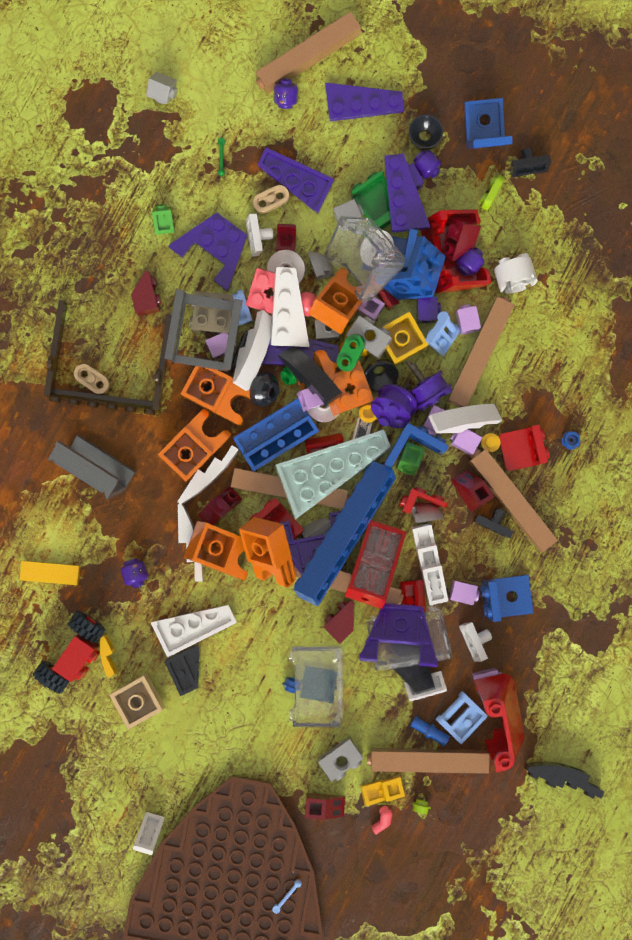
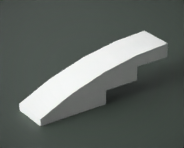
M264 310L257 312L254 329L248 330L246 345L239 348L233 383L245 391L249 390L252 381L256 377L271 339L272 316Z
M495 404L465 406L428 416L436 433H462L466 429L481 428L484 424H498L502 421Z
M232 445L222 461L214 458L205 473L197 470L179 498L178 503H186L212 484L230 465L240 450Z
M178 504L179 543H186L187 549L194 531V525L184 504ZM194 562L195 581H204L203 565Z
M427 523L412 527V532L429 605L447 602L448 596L432 525Z

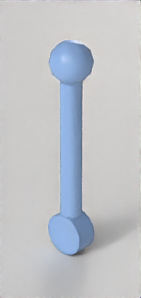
M295 880L294 886L284 898L273 906L274 913L280 912L284 902L297 887L302 885L301 880Z

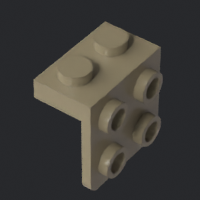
M195 292V295L234 301L233 296L228 294ZM191 305V308L194 310L193 316H190L189 327L193 333L201 334L202 331L229 333L232 317L231 311Z

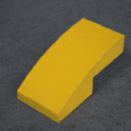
M108 634L100 638V655L103 668L109 678L116 674L118 670L110 657V654L116 652Z
M400 777L379 780L360 786L366 806L382 801H392L405 796Z

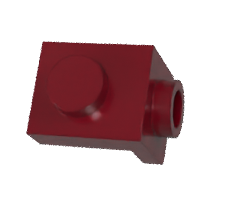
M277 224L276 252L281 250L295 252L296 225Z

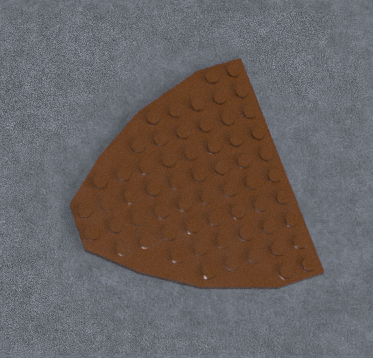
M232 775L195 804L160 843L130 898L123 939L322 940L323 929L314 868L297 826L271 782ZM295 880H301L302 885L297 887L284 902L280 912L274 913L273 906L284 898L294 886Z

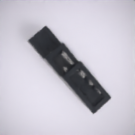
M292 346L278 355L299 383H304L313 395L316 393L325 405L342 396V391L331 378L296 346Z

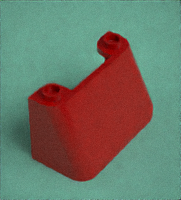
M478 209L439 210L427 218L430 229L421 230V234L442 252L452 217L470 218L480 224L481 220ZM445 257L435 294L487 286L491 284V274L487 268L481 267L474 276H464L456 269V261Z
M503 673L474 680L475 689L480 694L486 713L491 717L500 716L502 728L493 729V737L490 740H485L486 749L496 772L506 771L514 765L524 741L516 684L511 675Z

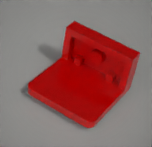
M539 425L499 435L500 447L507 471L548 462L549 451L547 447H544L543 443L545 434Z
M416 487L409 489L406 495H402L398 506L401 507L400 512L410 514L416 498L441 508L447 507L448 503L444 502L445 498L435 494L428 496L426 495V490Z
M276 498L269 500L259 513L253 514L249 519L250 521L253 517L276 523L290 521L294 540L304 531L301 525Z

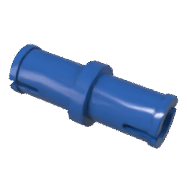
M415 716L410 727L424 734L425 738H431L443 747L450 738L449 735L435 728L434 724L430 725L418 718V716Z

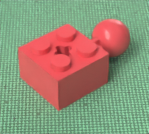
M263 268L256 269L246 306L272 314L274 295L269 297L267 290L272 287L274 292L275 272ZM303 292L300 294L304 316L308 317L311 316L309 312L317 296L311 292Z

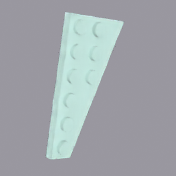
M377 431L276 464L275 468L294 518L297 519L371 464L372 461H375L387 452L391 446L385 431Z

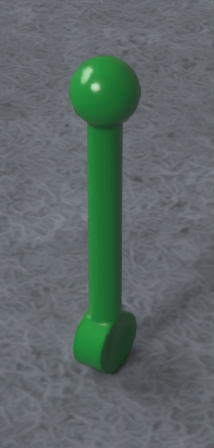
M219 138L218 175L222 177L225 175L223 170V146L225 145L224 138Z

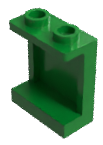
M380 171L379 173L374 172L369 175L367 181L363 184L359 182L351 191V199H354L356 204L361 205L363 215L374 231L382 230L391 224L387 182L384 178V172Z

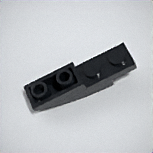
M546 761L530 762L524 765L529 776L537 780L539 777L545 779V783L553 788H556V786L563 788L566 782L567 786L575 790L580 788L584 790L583 793L593 799L595 796L602 799L605 791L588 782L590 775L576 767Z

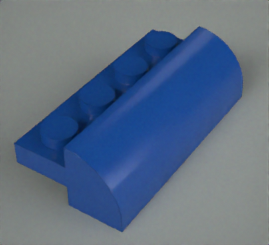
M299 398L234 436L233 439L254 472L316 434L319 430L307 411L303 412Z

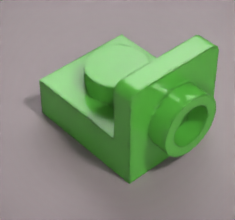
M167 204L156 205V208L152 210L155 235L174 233L172 207H167Z
M407 442L397 469L404 474L415 475L425 448Z

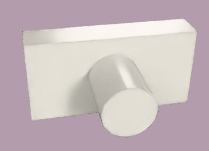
M249 214L246 219L251 255L254 257L259 256L263 251L261 240L273 239L272 228L259 229L257 214Z
M472 622L459 625L473 660L481 662L488 659L482 644L492 640L489 630L486 629L477 633Z
M149 812L145 813L133 850L150 855L153 854L165 817Z

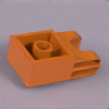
M343 267L339 269L317 296L309 312L311 316L339 334L343 333L357 314L367 295L374 288L368 283L361 287H354L349 284L346 278L349 271Z
M343 341V342L341 343V345H340V347H339V350H340V351H341L342 346H343V344H344L345 341ZM317 350L314 352V362L342 391L341 397L329 403L333 416L368 404L374 400L360 361L351 371H342L337 363L329 359L325 351ZM347 359L343 360L344 364H349Z
M195 366L181 395L236 425H242L243 419L233 411L232 402L239 396L250 399V388L247 391L243 390L233 383L232 377L219 370ZM212 384V389L205 392L204 385Z
M206 409L201 410L158 454L185 482L231 436L228 430L222 431L216 437H208L203 433L202 426L209 416V412ZM183 450H184L185 452H186L187 450L190 451V454H189L190 458H189V459H186V458H185V459H182V458H181V457H182V453H181V452H182Z
M253 517L239 528L247 560L252 563L256 578L265 581L273 574L280 586L290 587L296 580V572L283 524Z
M197 521L183 558L241 580H246L248 572L241 569L238 565V557L245 551L241 537L206 522Z

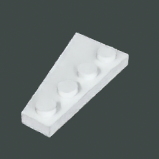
M275 266L271 345L309 347L296 268Z
M225 605L153 621L151 625L167 657L237 623V620L230 606Z

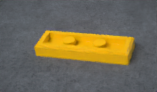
M22 561L20 580L78 585L80 566Z

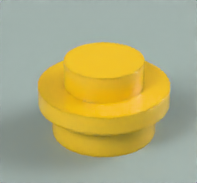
M365 404L359 410V417L365 423H371L376 420L371 410V404Z
M488 433L483 436L481 446L484 450L487 449L488 452H494L500 447V439L496 434Z

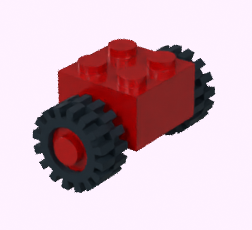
M78 610L67 623L78 635L72 639L55 665L42 660L33 672V677L40 684H43L44 687H48L49 690H53L55 693L61 694L69 682L72 683L75 680L84 678L90 669L87 666L95 662L100 655V644L97 642L106 629L97 620Z

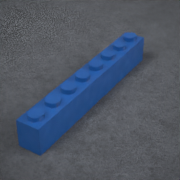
M372 461L371 465L365 469L363 478L355 485L353 494L346 500L341 513L336 516L332 528L326 532L325 539L316 548L314 557L306 564L301 578L296 580L293 590L299 598L317 607L319 606L394 483L396 477L392 468Z

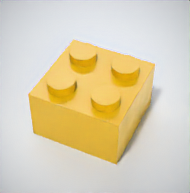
M410 312L383 326V328L391 333L390 337H392L391 343L384 352L395 366L428 347V343L425 341Z

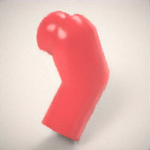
M382 806L379 809L381 814L380 820L371 826L375 834L380 833L391 824L393 814L388 806Z

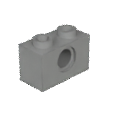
M359 316L346 336L360 334L365 339L368 331H374L376 333L375 339L371 341L365 339L366 345L364 349L380 358L392 341L391 333L383 327L378 329L374 326L375 322L369 317L365 316L362 318Z
M348 736L319 757L318 763L331 782L335 779L338 781L346 775L345 772L350 768L355 769L361 765L363 755L350 736ZM339 756H344L347 758L345 764H338L336 759Z

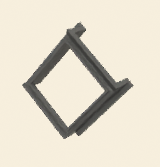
M176 289L164 359L175 363L227 372L231 370L243 300L235 299L234 301L187 294L184 290ZM186 304L232 312L224 363L177 355Z
M80 435L76 436L71 447L61 441H57L55 448L48 458L49 461L55 460V464L99 492L105 493L107 500L124 492L137 472Z

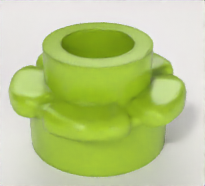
M417 799L416 802L412 803V811L428 814V810L431 809L428 806V801Z

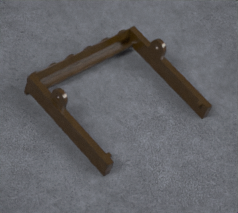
M59 300L51 352L47 360L48 371L44 396L54 403H61V400L68 401V404L71 405L87 403L88 407L98 408L99 405L106 406V409L109 410L125 408L126 412L136 413V410L144 411V414L147 415L161 413L168 361L164 357L172 315L166 314V320L163 319L162 321L165 327L159 368L155 373L156 388L153 402L54 389L68 305L65 301Z

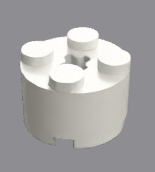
M528 253L521 254L513 259L509 257L499 260V265L494 269L501 293L504 290L506 294L520 292L526 289V285L531 284L533 286L538 281Z

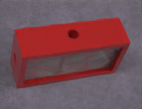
M373 520L369 522L345 597L380 609L383 608L388 597L406 531Z

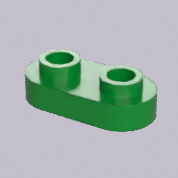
M352 334L346 338L337 357V365L342 371H351L356 367L366 345L363 336ZM352 342L357 344L356 348L352 347ZM344 359L348 360V365L344 364Z

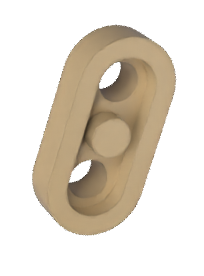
M277 185L257 194L253 199L255 211L265 214L285 205L289 200L288 189L282 185ZM278 194L283 195V198L277 199L276 196ZM265 202L266 206L260 207L259 204Z
M86 364L78 365L75 368L74 377L78 382L96 394L102 395L108 392L110 382L105 376ZM87 371L88 376L83 378L82 373ZM99 382H103L102 388H98Z

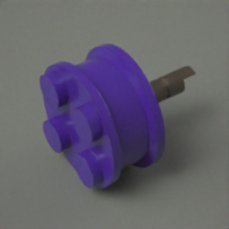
M410 360L405 362L419 381L416 384L417 386L409 391L417 401V410L419 409L422 412L429 406L437 403L442 396L444 397L453 391L451 383L447 384L442 377V370L425 378L415 362L413 364Z
M406 379L402 387L389 384L380 388L378 397L371 403V410L381 425L404 428L410 422L411 416L415 414L418 407L416 399L408 392L411 387L409 384L411 379Z

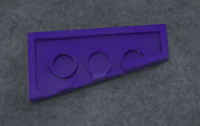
M325 83L330 122L404 113L402 91Z

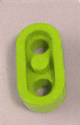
M499 174L498 177L494 176L489 184V187H491L490 192H485L480 200L482 209L488 211L506 177Z

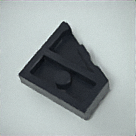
M199 644L164 661L180 696L199 687Z
M420 653L413 658H398L388 661L389 667L417 695L435 689L429 666H419Z

